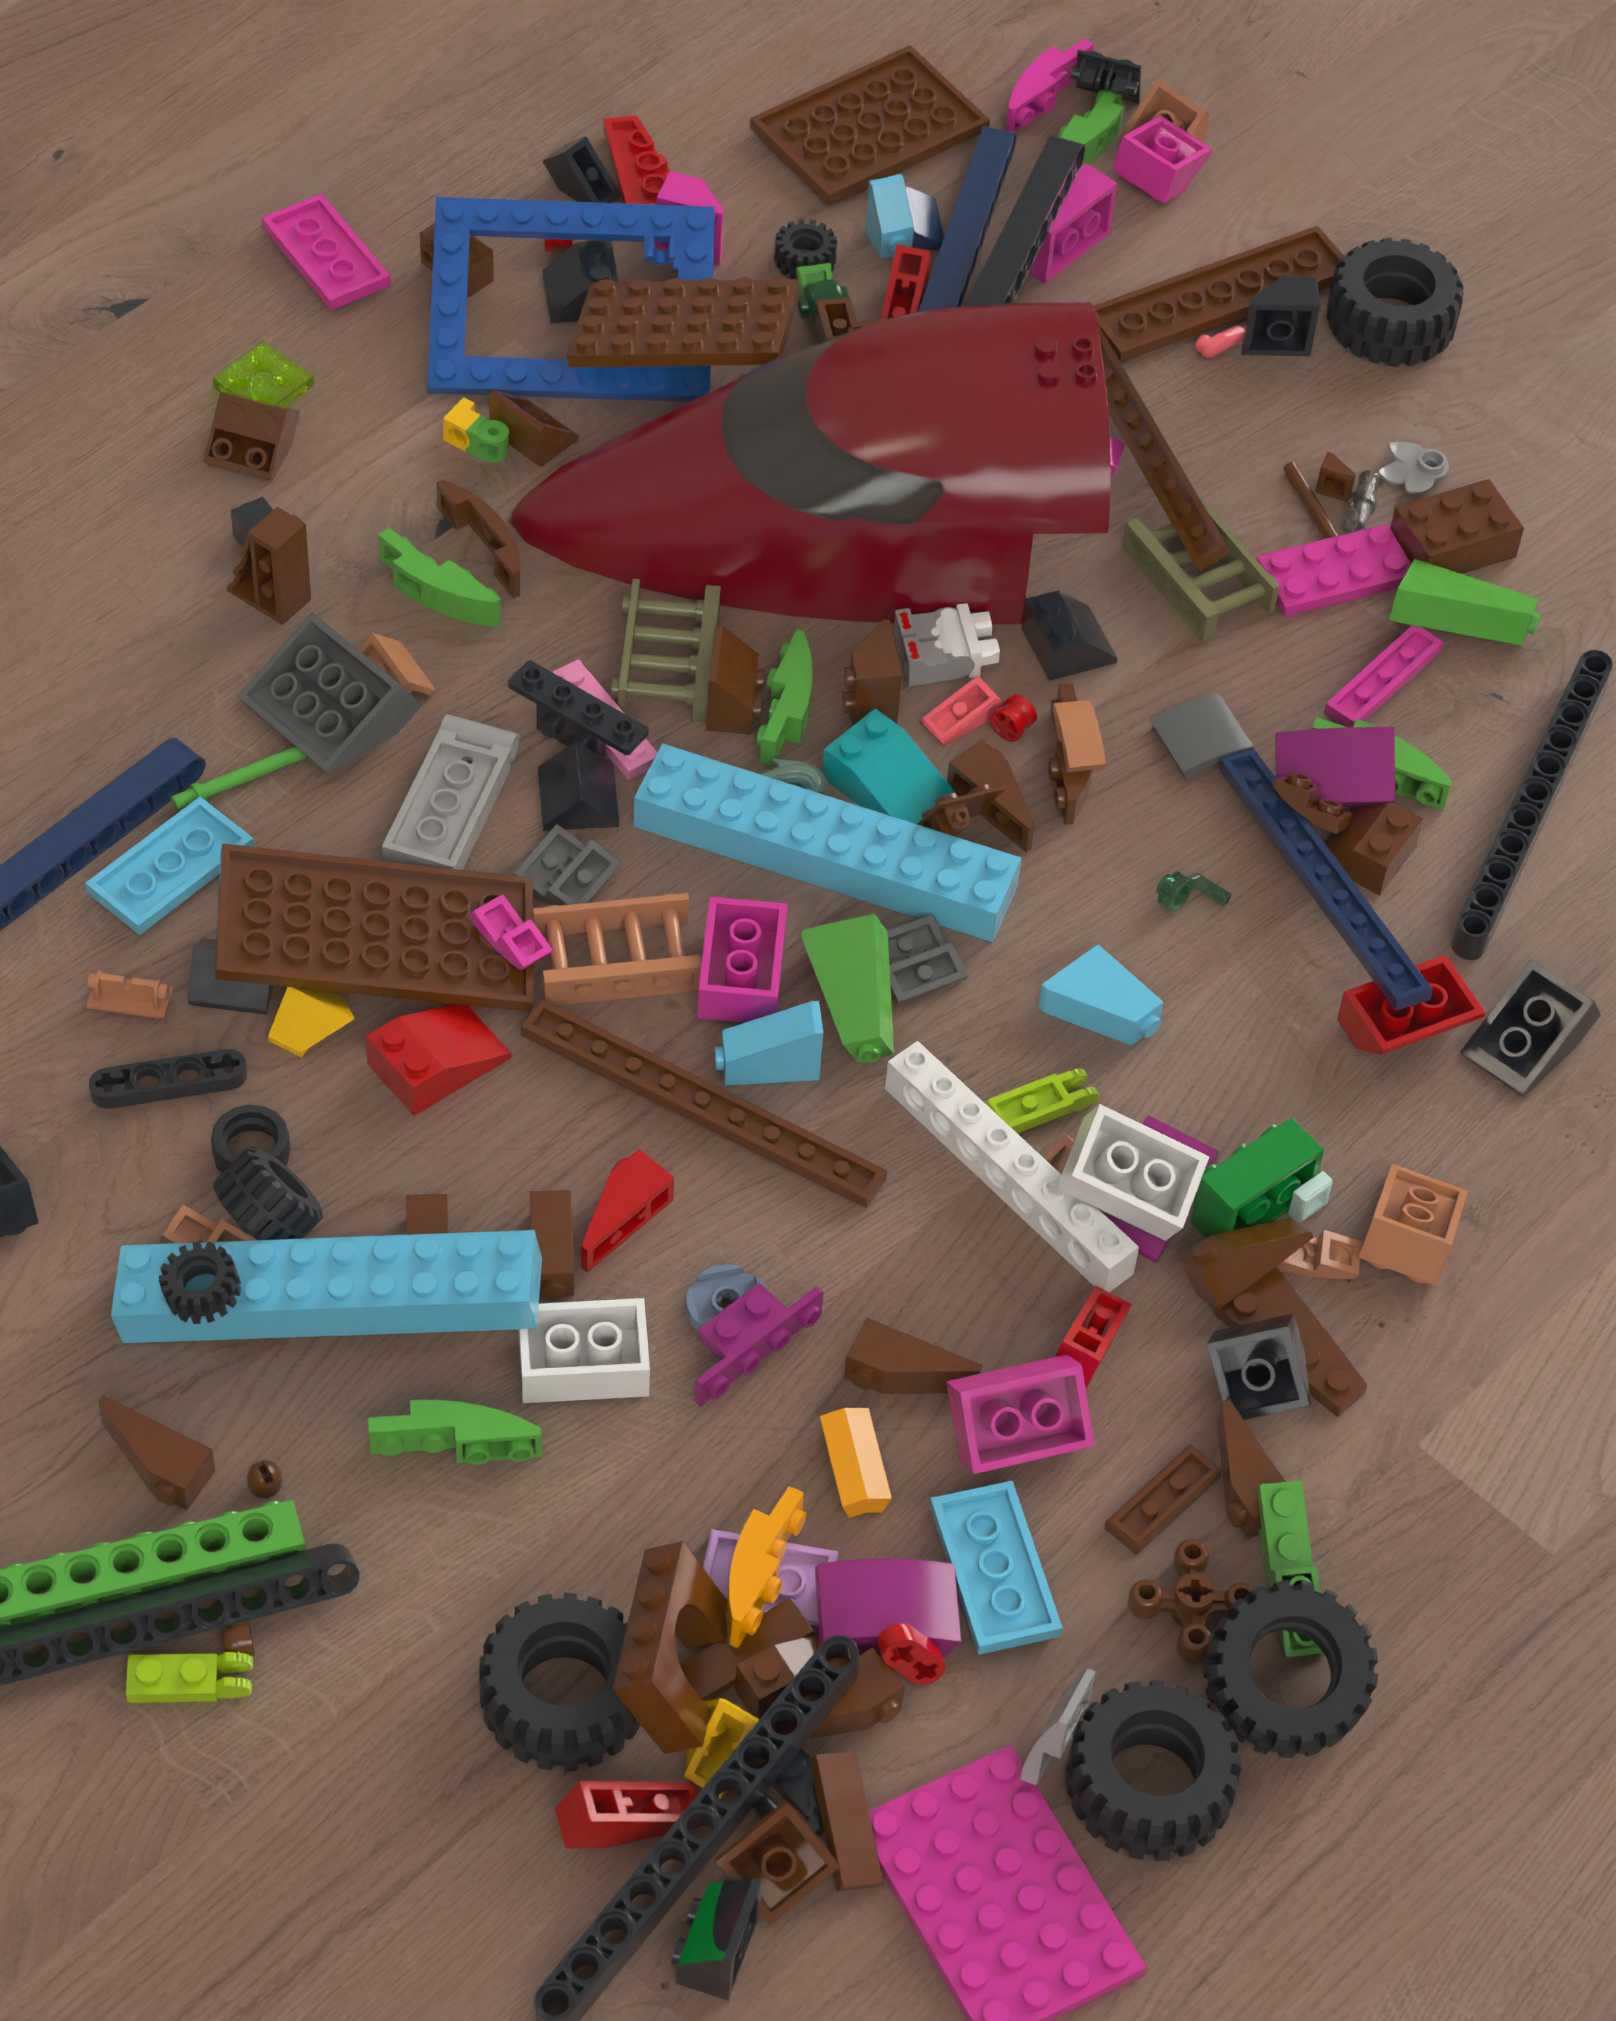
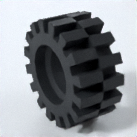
M798 219V225H795L793 221L788 222L787 228L782 226L779 233L776 234L774 261H776L777 269L781 268V274L784 276L790 273V279H796L795 269L797 267L830 263L833 271L834 264L836 263L837 238L834 236V231L831 228L826 230L827 225L824 223L816 226V220L811 219L809 224H805L804 219ZM798 249H810L813 252H801Z
M200 1241L192 1242V1250L188 1251L186 1245L179 1247L181 1255L177 1257L172 1252L167 1257L170 1265L162 1264L160 1268L162 1275H159V1284L166 1303L174 1316L178 1314L180 1320L187 1322L189 1317H191L193 1324H200L201 1317L205 1316L207 1322L210 1323L215 1321L214 1313L218 1312L221 1317L228 1314L226 1305L234 1308L237 1303L235 1296H240L241 1294L239 1285L241 1281L230 1254L227 1255L226 1249L219 1246L216 1250L215 1244L212 1242H207L205 1249H203ZM212 1274L215 1276L213 1283L203 1290H185L186 1284L198 1275Z

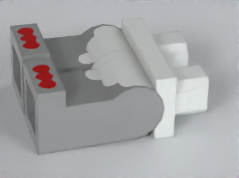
M968 603L957 604L956 609L945 607L935 612L911 615L910 608L895 610L894 636L900 658L902 659L908 687L959 679L969 675V678L980 677L981 666L999 663L1000 648L997 639L978 641L979 637L992 636V621L989 611L970 613Z

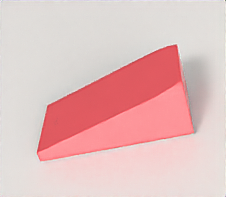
M976 676L922 717L920 722L944 746L989 722L990 715L997 708L1003 706L1001 699L979 676Z

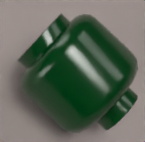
M835 279L807 284L804 287L803 297H799L797 300L800 317L807 318L810 325L814 327L816 301L849 297L847 288L840 286Z

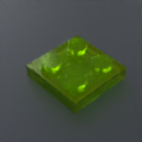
M261 342L213 377V388L218 392L236 393L283 407L292 403L314 386L313 375L265 342Z

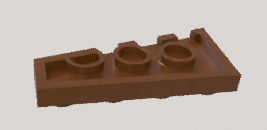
M1277 1267L1273 1268L1220 1310L1215 1307L1214 1315L1229 1328L1294 1313L1305 1351L1310 1395L1335 1416L1339 1417L1365 1393L1367 1388L1365 1380Z

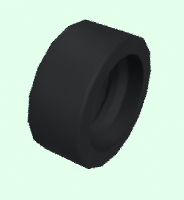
M248 1104L239 1106L223 1114L214 1125L211 1136L212 1152L216 1167L221 1173L237 1158V1156L227 1150V1143L234 1136L246 1131H262L272 1136L275 1146L268 1153L285 1166L287 1165L290 1155L289 1132L286 1122L276 1111L260 1105Z

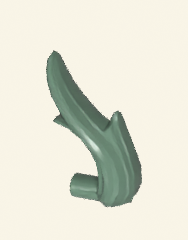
M773 758L772 762L776 768L760 774L820 794L827 790V779L819 768L807 763Z

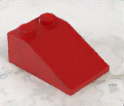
M453 1004L399 1016L366 1035L367 1064L413 1116L511 1059V1052L468 1005Z

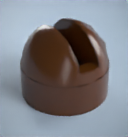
M261 1460L253 1464L247 1474L249 1491L259 1498H270L276 1495L282 1487V1475L279 1467L274 1462L268 1460ZM267 1472L272 1482L265 1484L261 1473Z
M249 1621L235 1623L226 1628L222 1634V1647L225 1652H244L250 1656L255 1655Z

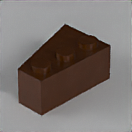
M276 507L247 533L239 555L242 559L233 571L235 578L228 585L227 591L283 625L311 600L306 524L296 515H290L281 508Z

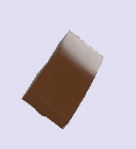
M1290 772L1275 780L1273 788L1289 806L1312 823L1335 834L1348 828L1352 813L1341 810L1342 805L1328 799H1320V802L1317 801L1321 786L1311 783L1312 779L1309 776Z

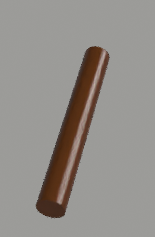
M1296 462L1286 464L1284 472L1323 537L1328 539L1340 536Z

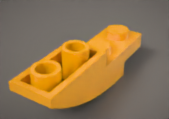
M788 1486L770 1515L753 1509L736 1544L731 1562L727 1598L730 1645L736 1648L740 1646L747 1633L753 1635L756 1632L763 1617V1608L767 1602L773 1604L782 1589L783 1580L779 1579L780 1562L787 1549V1540L791 1534L797 1536L800 1533L807 1513L802 1511L804 1492Z

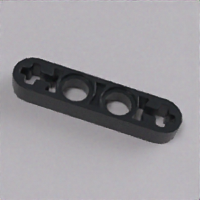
M233 1049L217 1050L103 1068L92 1074L89 1079L91 1099L98 1107L105 1109L236 1089L244 1084L247 1079V1066L244 1056L239 1051ZM232 1066L233 1072L225 1073L224 1067ZM206 1068H211L212 1077H207ZM184 1070H195L200 1074L197 1079L191 1082H184L178 1078V1075ZM145 1076H154L160 1080L157 1085L151 1088H143L137 1084ZM130 1080L131 1089L126 1090L125 1081ZM112 1084L113 1091L104 1092V1085Z

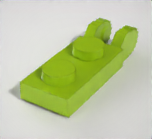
M1077 1068L1056 1075V1073L992 1097L987 1099L985 1104L1018 1134L1072 1113L1073 1110L1078 1112L1092 1106L1099 1100L1100 1096L1096 1088L1091 1086L1068 1094L1073 1089L1084 1085L1086 1079H1088L1085 1071L1082 1068Z
M225 1652L219 1656L217 1654L128 1655L127 1702H217V1699L244 1698L252 1692L251 1680L243 1677H223L218 1680V1674L245 1673L250 1669L252 1670L253 1658L244 1652Z

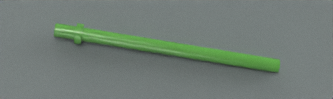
M294 746L203 784L199 782L190 784V789L171 796L172 805L177 811L185 808L198 797H202L207 801L209 797L308 758V756L298 747Z

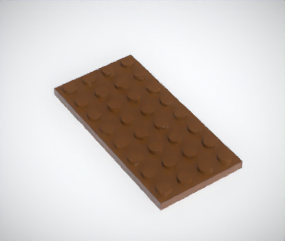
M222 844L219 871L215 979L531 1012L534 1004L533 964L523 970H519L492 947L468 917L475 909L503 894L523 922L530 919L533 921V878Z

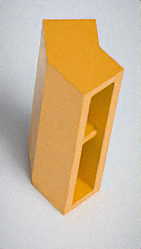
M842 1408L821 1415L820 1419L842 1507L849 1518L864 1513H882L892 1500L869 1408Z

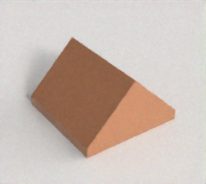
M1157 78L1121 133L1124 136L1161 115L1204 143L1209 113Z

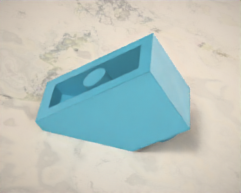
M901 174L869 181L865 232L880 259L892 257L895 255L897 245L912 247L914 225L904 178Z

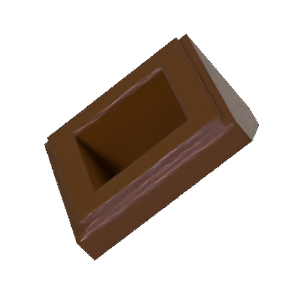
M1327 452L1320 467L1316 492L1350 502L1356 474L1334 454Z

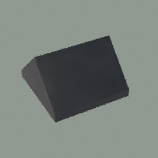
M575 741L538 767L543 831L552 830L556 824L565 830L619 827L614 764Z
M204 938L193 945L188 995L189 1005L267 1015L274 985L215 979L216 940Z

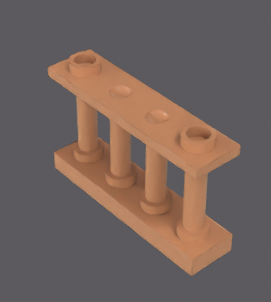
M688 893L533 908V923L543 937H548V943L553 949V952L550 954L553 970H543L544 1000L556 1006L698 991L701 972L700 955L685 956L679 925L688 923ZM664 925L670 958L646 960L641 928ZM625 929L631 962L607 964L602 932ZM586 933L592 966L568 968L563 935Z

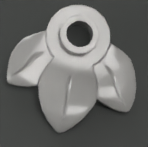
M1411 442L1389 443V449L1395 461L1379 470V476L1387 483L1397 486L1404 485L1405 491L1408 494H1422L1429 491L1433 487L1434 482L1440 481L1447 476L1449 464L1446 456L1439 450H1424L1419 444Z

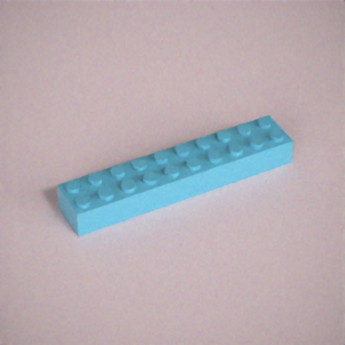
M663 743L634 797L633 827L918 919L933 914L939 926L992 943L1018 887L1021 857Z
M534 1230L212 1242L215 1244L216 1250L219 1246H222L226 1249L227 1255H231L240 1277L241 1294L240 1296H235L237 1303L234 1308L229 1305L225 1306L228 1312L225 1316L221 1317L216 1312L213 1314L215 1321L208 1323L204 1316L201 1317L200 1324H193L191 1317H189L187 1322L180 1320L178 1314L173 1315L159 1284V1275H162L160 1270L162 1264L170 1265L167 1257L172 1252L177 1257L181 1255L179 1247L186 1245L188 1251L192 1250L193 1243L121 1245L111 1318L122 1343L537 1329L542 1256ZM200 1242L202 1248L205 1249L207 1242ZM212 1274L198 1275L186 1284L185 1290H203L213 1283L215 1276Z

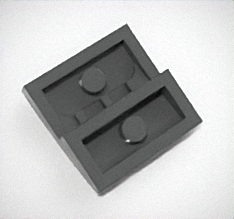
M1220 694L1188 701L1150 719L1155 731L1186 780L1216 763L1220 764V758L1254 748Z
M556 824L513 873V876L533 878V897L548 905L582 904L590 902L620 867L622 862L593 840L584 845Z
M933 914L887 931L891 998L897 1005L967 979L968 974L953 943H946Z

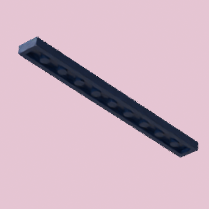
M1252 748L1220 758L1219 770L1395 1011L1431 1000L1432 987L1307 819L1289 806L1273 788L1276 777L1255 749Z

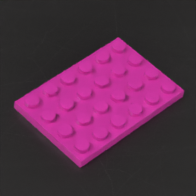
M1011 1744L868 1811L881 1873L967 2021H1052L1144 1976L1147 1968L1038 1787L1020 1780L1024 1764Z

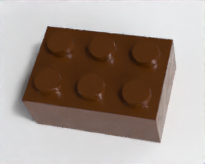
M1486 479L1396 506L1390 529L1411 564L1414 559L1463 574L1517 557L1524 527L1491 480Z

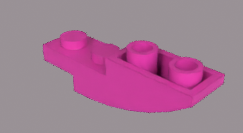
M1084 38L1064 52L1052 46L1036 58L1022 73L1012 91L1008 105L1006 131L1016 132L1021 128L1027 127L1042 114L1050 112L1056 106L1057 92L1064 90L1067 85L1075 81L1071 79V73L1074 65L1077 66V50L1094 51V44Z

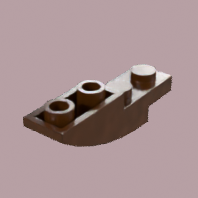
M1073 683L1058 685L1056 700H1051L1050 705L1053 722H1055L1054 703L1077 701ZM1057 735L1054 758H1049L1048 773L1050 780H1056L1057 784L1054 790L1056 809H1062L1065 824H1073L1088 796L1093 770L1067 772L1062 741H1058Z

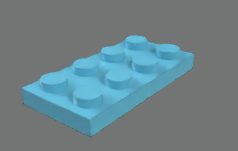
M198 797L85 883L86 893L138 935H141L219 875L222 844L254 847L253 837L202 797Z
M1013 1481L931 1498L929 1507L947 1562L955 1565L957 1593L977 1654L981 1655L1061 1637L1063 1628Z

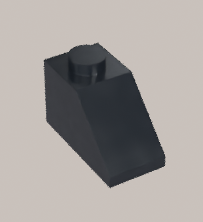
M587 136L563 145L542 161L559 190L577 202L611 203L621 196Z

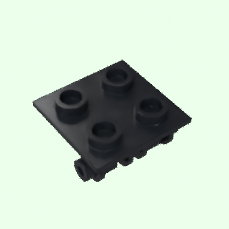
M1077 50V66L1074 65L1071 73V79L1076 80V88L1098 93L1101 89L1109 92L1111 88V92L1123 95L1122 100L1140 103L1141 65H1137L1127 59L1118 60L1106 57L1096 51Z

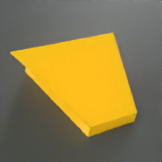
M287 987L269 1032L268 1041L302 1058L310 1047L355 1018L346 999L331 991Z
M724 1698L703 1701L710 1709L703 1747L686 1750V1772L683 1777L704 1788L759 1721L756 1717ZM728 1791L722 1792L718 1798H723Z

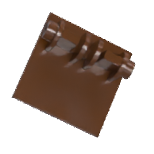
M989 784L981 785L969 791L968 795L960 797L957 796V793L944 795L935 801L936 805L932 809L927 810L921 815L922 819L917 825L957 837L968 827L970 818L979 816L1007 789L1006 785L992 789Z

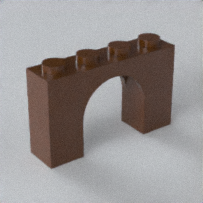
M571 1190L530 1191V1230L535 1231L542 1256L539 1297L544 1296L555 1299L562 1296L574 1295V1256ZM447 1194L406 1195V1235L448 1233Z
M683 1541L644 1550L612 1689L663 1754L703 1747L710 1716V1709L689 1684L681 1670L676 1653L675 1634L687 1649L725 1641L727 1634V1599Z

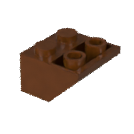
M220 392L204 462L267 480H273L292 447L300 411L236 393Z

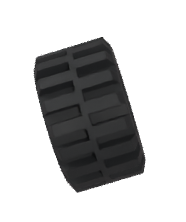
M253 1146L247 1147L213 1183V1188L222 1206L256 1240L303 1239L324 1217L319 1202L308 1187L274 1156Z

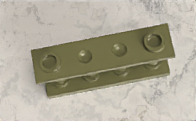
M1197 492L1231 551L1230 554L1222 558L1226 564L1194 578L1188 576L1181 568V566L1193 562L1187 549L1172 554L1167 552L1160 544L1179 536L1172 523L1152 531L1139 518L1128 521L1125 526L1122 547L1199 639L1204 642L1215 637L1219 615L1257 599L1268 613L1275 610L1279 585L1275 577L1267 573L1221 520L1211 504H1207ZM1235 575L1246 587L1214 602L1208 600L1201 592V590Z
M640 579L632 580L631 594L624 593L622 615L628 616L621 672L620 677L613 676L611 698L618 699V706L624 713H626L628 696L686 701V705L693 706L692 721L707 722L708 681L715 625H718L721 586L706 585L704 600L697 599V603L640 598ZM638 613L692 617L696 618V622H702L701 627H694L693 631L637 626ZM636 640L692 645V649H698V655H691V658L634 654L633 651ZM631 668L689 673V677H695V683H688L687 686L630 682Z

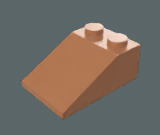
M1391 1164L1358 1258L1368 1261L1369 1264L1376 1268L1391 1269L1405 1274L1414 1282L1429 1283L1436 1286L1451 1249L1468 1191Z

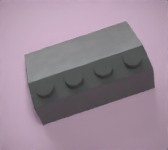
M312 612L237 695L245 704L328 774L397 735L422 707L400 683Z

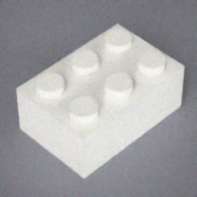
M1099 1104L1083 1118L1056 1189L1166 1241L1183 1229L1209 1156Z
M644 1298L542 1303L538 1307L537 1329H518L523 1403L649 1396L650 1364Z

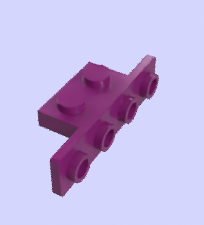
M758 1283L700 1327L697 1338L721 1361L696 1379L694 1401L702 1406L711 1398L713 1400L720 1398L729 1389L730 1384L742 1374L744 1376L751 1374L759 1366L761 1360L772 1351L778 1352L782 1350L796 1332L803 1327L809 1328L813 1326L822 1315L824 1292L820 1288L815 1287L791 1307L786 1308L761 1283Z

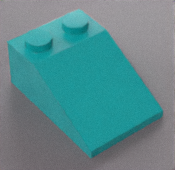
M876 708L824 749L823 774L827 782L861 807L917 824L922 819L921 815L936 805L935 801L938 798L950 793H956L906 731Z

